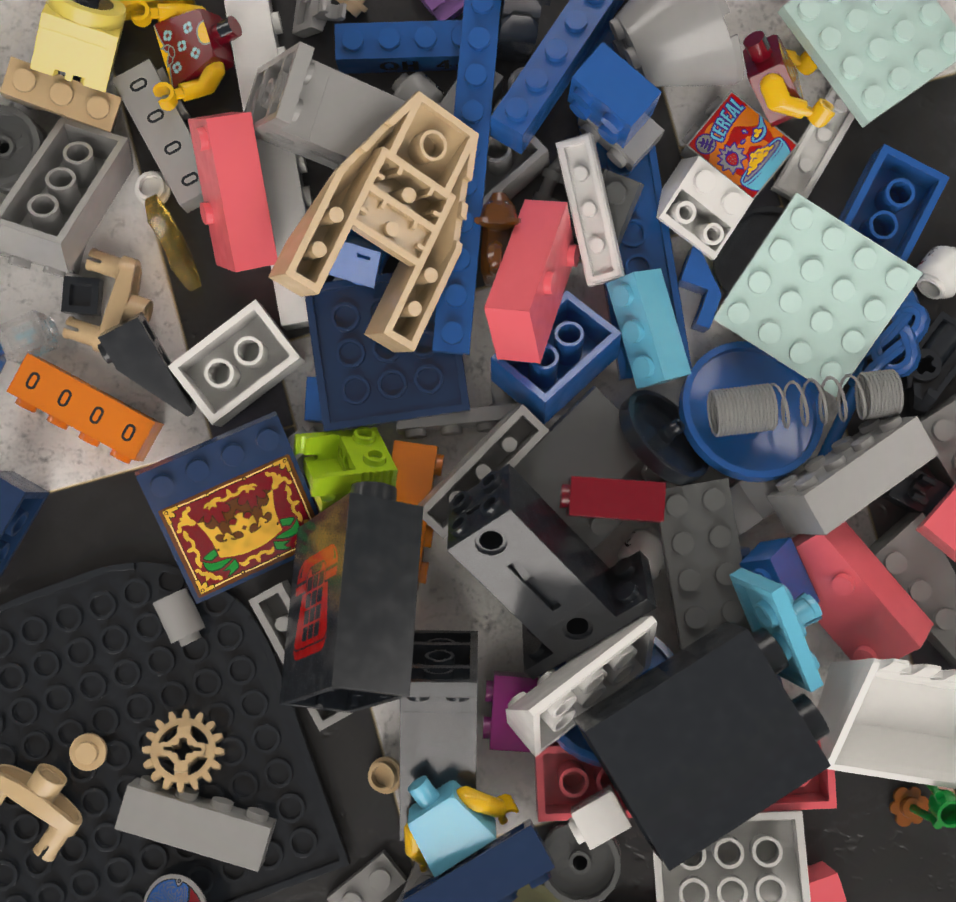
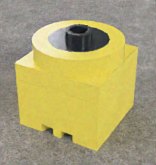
M47 0L41 12L30 69L52 76L58 75V71L66 73L64 80L72 82L75 75L81 77L80 82L83 86L106 92L127 14L125 5L119 0Z

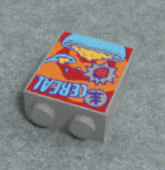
M731 90L724 100L717 96L704 113L709 118L701 127L695 123L682 139L686 146L680 155L684 159L695 156L702 157L745 193L755 199L799 144L778 127H771L767 118Z

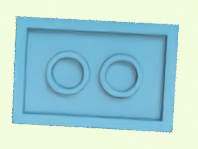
M744 568L729 575L752 632L761 627L767 629L778 642L788 660L789 667L777 675L811 693L823 686L824 684L818 672L820 668L819 662L810 651L805 636H807L805 628L822 619V610L817 601L810 594L807 595L806 593H802L793 600L791 592L784 584Z

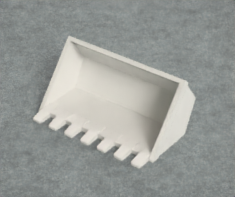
M868 658L831 662L817 706L830 730L828 735L820 739L822 751L831 764L827 769L956 789V669L941 670V666L931 664L911 665L908 660L896 658Z

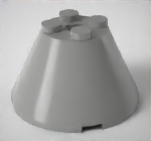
M628 0L614 19L609 21L611 31L615 37V40L612 41L615 52L624 60L626 59L628 64L656 87L733 86L741 82L744 76V61L738 34L730 37L723 17L730 13L725 0Z

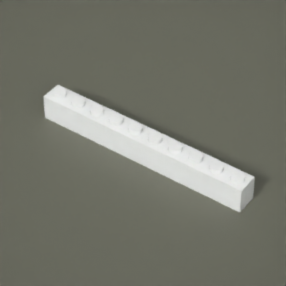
M224 0L226 16H233L242 29V35L231 41L243 112L245 111L258 68L286 51L285 46L279 47L277 34H283V27L279 11L273 12L271 0ZM258 139L256 140L278 258L286 241L313 203L310 186H304L302 173L308 172L306 158ZM273 281L281 326L285 330L309 327L305 296L300 297Z

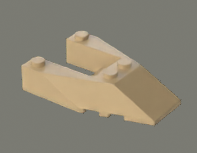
M415 92L334 170L286 241L268 278L300 297L318 295L350 230H353L400 260L364 335L394 353L414 352L462 252L463 244L460 243L462 222L467 219L468 204L465 202L468 182L472 181L479 133L422 92Z

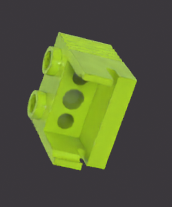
M358 427L345 431L336 430L295 434L294 455H314L303 458V471L311 488V497L315 498L320 512L350 493L351 485L357 482H381L396 488L398 469L377 427Z

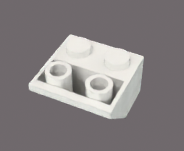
M695 156L681 159L662 188L656 218L709 259L715 260L754 199L702 157Z

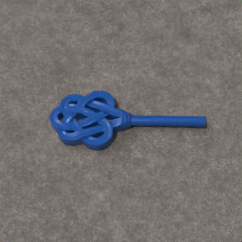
M913 290L910 291L891 318L892 323L885 331H882L853 372V376L857 378L860 372L894 369L901 378L909 376L918 368L921 359L919 342L927 333L931 319L928 311L920 305L917 295ZM905 355V358L901 363L893 365L895 362H897L900 358H902ZM872 358L873 362L867 366V360ZM851 377L849 378L850 381H848L850 387L845 396L848 407L847 420L842 422L837 413L817 456H825L833 450L831 445L843 437L856 409L855 381ZM842 402V404H841V412H842V416H843V418H844V405H843V402Z

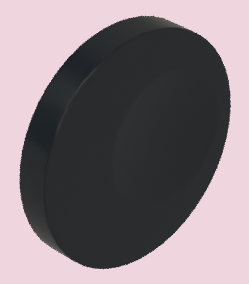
M760 206L748 209L721 251L713 260L716 280L726 295H728L784 211V208Z
M638 390L621 404L619 421L623 434L635 454L649 469L661 478L677 485L692 484L706 473L709 465L695 452L684 434L685 425L680 420L679 407L657 392Z

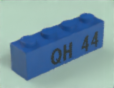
M462 20L334 24L335 60L339 71L344 74L458 70Z

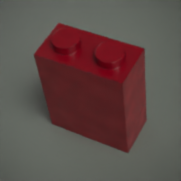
M571 476L568 479V484L561 485L560 508H566V516L654 523L664 522L666 482Z

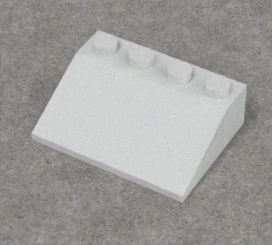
M653 616L641 617L566 660V664L557 671L554 669L547 671L540 677L536 687L527 694L524 691L520 692L510 700L506 709L507 724L535 757L576 726L573 720L575 717L623 688L650 668L657 621Z
M801 810L760 812L671 871L667 869L653 852L656 902H811L803 814Z

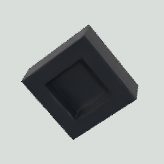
M64 276L61 312L65 314L101 316L104 281L100 278Z

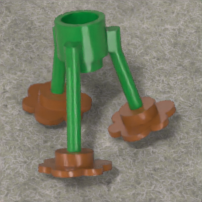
M926 785L932 793L929 800L921 795V790L916 786H911L909 789L898 787L894 790V801L890 803L889 811L895 814V821L899 826L907 827L911 823L919 824L925 819L935 829H941L942 826L946 828L956 827V789Z

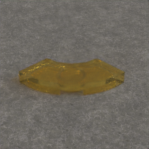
M157 194L145 199L147 222L160 240L171 270L188 290L193 291L201 287V280L192 254L171 214Z

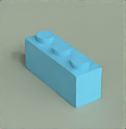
M661 268L632 272L606 283L619 330L622 332L621 336L636 388L641 389L663 384L692 374Z

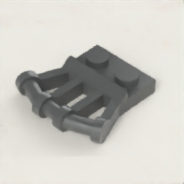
M558 156L547 168L544 167L541 174L544 177L539 191H534L532 200L562 202L552 198L556 184L565 185ZM601 168L618 246H620L644 184ZM568 204L569 215H571L570 206ZM571 226L573 237H576L575 228Z

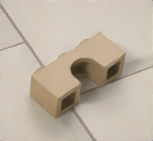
M11 56L0 89L3 98L37 111L45 110L113 133L122 106V97L83 86L81 82L72 80V82L64 80L65 76L60 74L52 76L30 69L31 63Z

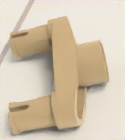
M92 248L88 256L102 262L97 263L86 259V270L115 278V284L102 323L97 326L69 316L65 324L78 328L79 331L75 332L63 328L62 335L65 339H71L92 346L93 351L100 353L98 344L101 342L98 337L104 331L140 312L144 314L149 323L153 312V301L138 296L142 274L141 263L138 259L128 256L120 258Z
M45 763L39 764L33 774L13 765L0 764V806L6 796H8L17 804L49 824L39 842L34 846L33 851L39 857L43 850L49 846L42 859L47 862L54 861L67 838L74 836L83 822L80 811L61 793V790L67 783V777L57 767Z

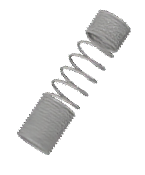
M894 369L860 372L857 378L852 374H846L840 383L834 377L827 376L821 386L813 378H808L802 388L794 380H791L785 385L783 391L776 383L710 390L707 398L709 425L715 437L774 431L778 423V404L772 387L775 386L782 397V422L784 427L788 429L790 426V412L785 396L788 386L794 384L801 394V421L807 427L809 424V408L804 392L809 382H814L819 389V415L822 423L827 424L829 411L823 391L827 380H833L838 386L837 409L840 420L845 422L848 417V407L842 385L844 380L849 377L855 381L856 410L861 420L899 415L903 409L904 391L902 381ZM841 396L844 405V418L841 412ZM822 399L825 409V420L822 412ZM803 403H804V407H805L806 422H805V418H804Z

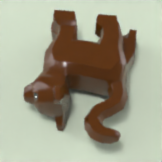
M502 192L493 193L483 205L480 217L474 218L476 224L483 226L481 273L485 287H492L514 226L521 223V218H517L515 205L510 201L506 193Z

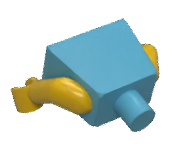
M421 776L408 787V792L416 803L409 808L408 822L404 826L405 853L419 864L421 872H426L428 865L434 877H437L496 839V820L494 817L498 818L501 825H504L508 822L505 814L509 812L518 813L519 809L509 794L494 797L469 786L462 787L454 780H450L436 789L427 776Z

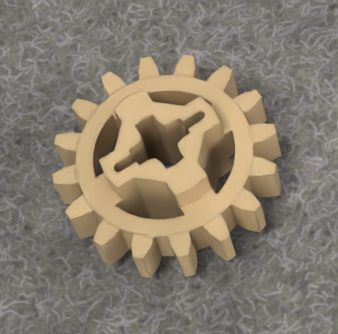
M184 709L182 718L177 719L173 712H169L168 723L164 724L157 719L155 723L159 729L158 732H147L145 735L152 741L151 746L142 747L144 754L151 755V759L145 761L143 765L146 769H156L150 778L156 782L163 777L162 788L167 791L173 783L177 784L179 793L184 792L186 784H191L193 789L197 791L199 790L198 780L203 778L210 783L212 781L209 774L210 769L220 770L222 767L215 760L216 756L225 755V749L216 747V744L223 740L222 733L212 735L211 732L215 729L216 723L210 721L204 725V714L201 712L196 715L195 719H191L188 709ZM177 728V734L168 742H162L169 732ZM193 728L201 731L206 736L208 744L197 742L193 738ZM187 742L190 749L196 751L187 753L185 760H181L178 754L172 753V751L181 749L182 743ZM159 758L171 760L174 763V775L164 770ZM199 760H206L205 764L197 772L190 775L192 766Z

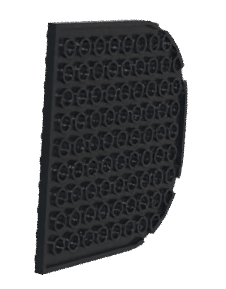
M128 562L88 571L20 596L0 606V764L13 765L32 774L37 766L42 763L57 767L67 777V783L61 790V793L80 811L83 819L74 836L67 838L54 861L47 862L42 857L49 846L43 850L39 857L34 853L33 848L39 842L49 824L6 796L0 806V902H143L149 887L158 878L168 874H180L191 879L201 889L207 902H251L350 865L351 860L296 707L279 705L283 671L272 643L260 622L248 607L230 591L226 590L196 604L179 566L156 562ZM187 588L205 628L199 630L201 638L181 647L179 641L171 644L153 603ZM184 709H188L191 719H195L196 715L201 712L204 714V725L210 721L216 723V727L211 733L212 735L222 733L223 740L217 743L216 747L225 749V755L216 756L215 760L222 767L220 770L210 769L209 774L212 778L210 783L203 778L198 780V796L212 799L215 796L224 797L233 801V806L245 810L248 807L260 808L269 812V817L277 819L265 861L258 872L114 829L127 785L137 777L141 778L143 775L151 776L156 770L155 768L146 769L143 763L151 759V755L144 754L142 747L151 746L152 741L145 735L147 732H158L159 729L155 723L157 719L166 724L169 722V712H173L177 719L182 718ZM177 728L169 732L162 742H168L177 734ZM193 728V738L197 742L208 744L206 736L201 731ZM85 733H94L102 737L108 749L105 762L92 771L78 769L73 765L69 756L72 742L78 736ZM184 742L181 749H175L172 753H177L181 760H185L187 753H193L196 750L190 749L187 742ZM159 758L164 770L174 775V763L171 760ZM199 760L192 766L190 775L197 772L205 764L206 760ZM173 783L171 787L176 789L177 784ZM186 784V787L193 788L191 784Z

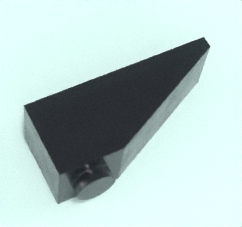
M142 312L111 327L98 337L101 342L98 344V349L108 364L113 362L119 372L188 417L194 414L197 405L167 367L172 362Z

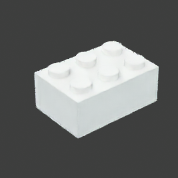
M255 299L167 367L212 425L222 427L306 361L263 305Z

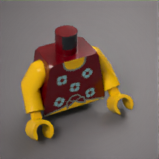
M132 0L129 3L131 10L145 11L141 17H131L135 25L146 27L151 23L152 19H158L159 22L153 25L171 83L160 82L153 87L155 97L169 95L167 98L158 101L160 107L163 110L171 111L177 106L179 99H183L186 102L214 93L225 72L234 65L235 61L230 42L242 35V29L238 21L233 16H228L222 20L219 15L211 13L199 5L161 3L157 4L156 8H149L148 4L143 0Z
M763 31L752 32L744 39L745 49L743 50L747 77L771 127L794 117L802 119L803 116H806L814 126L824 127L835 115V112L832 111L834 106L823 98H820L813 108L808 106V101L803 99L796 70L797 68L802 74L810 75L818 68L808 53L804 51L799 56L796 51L785 49L778 35L773 34L766 38Z

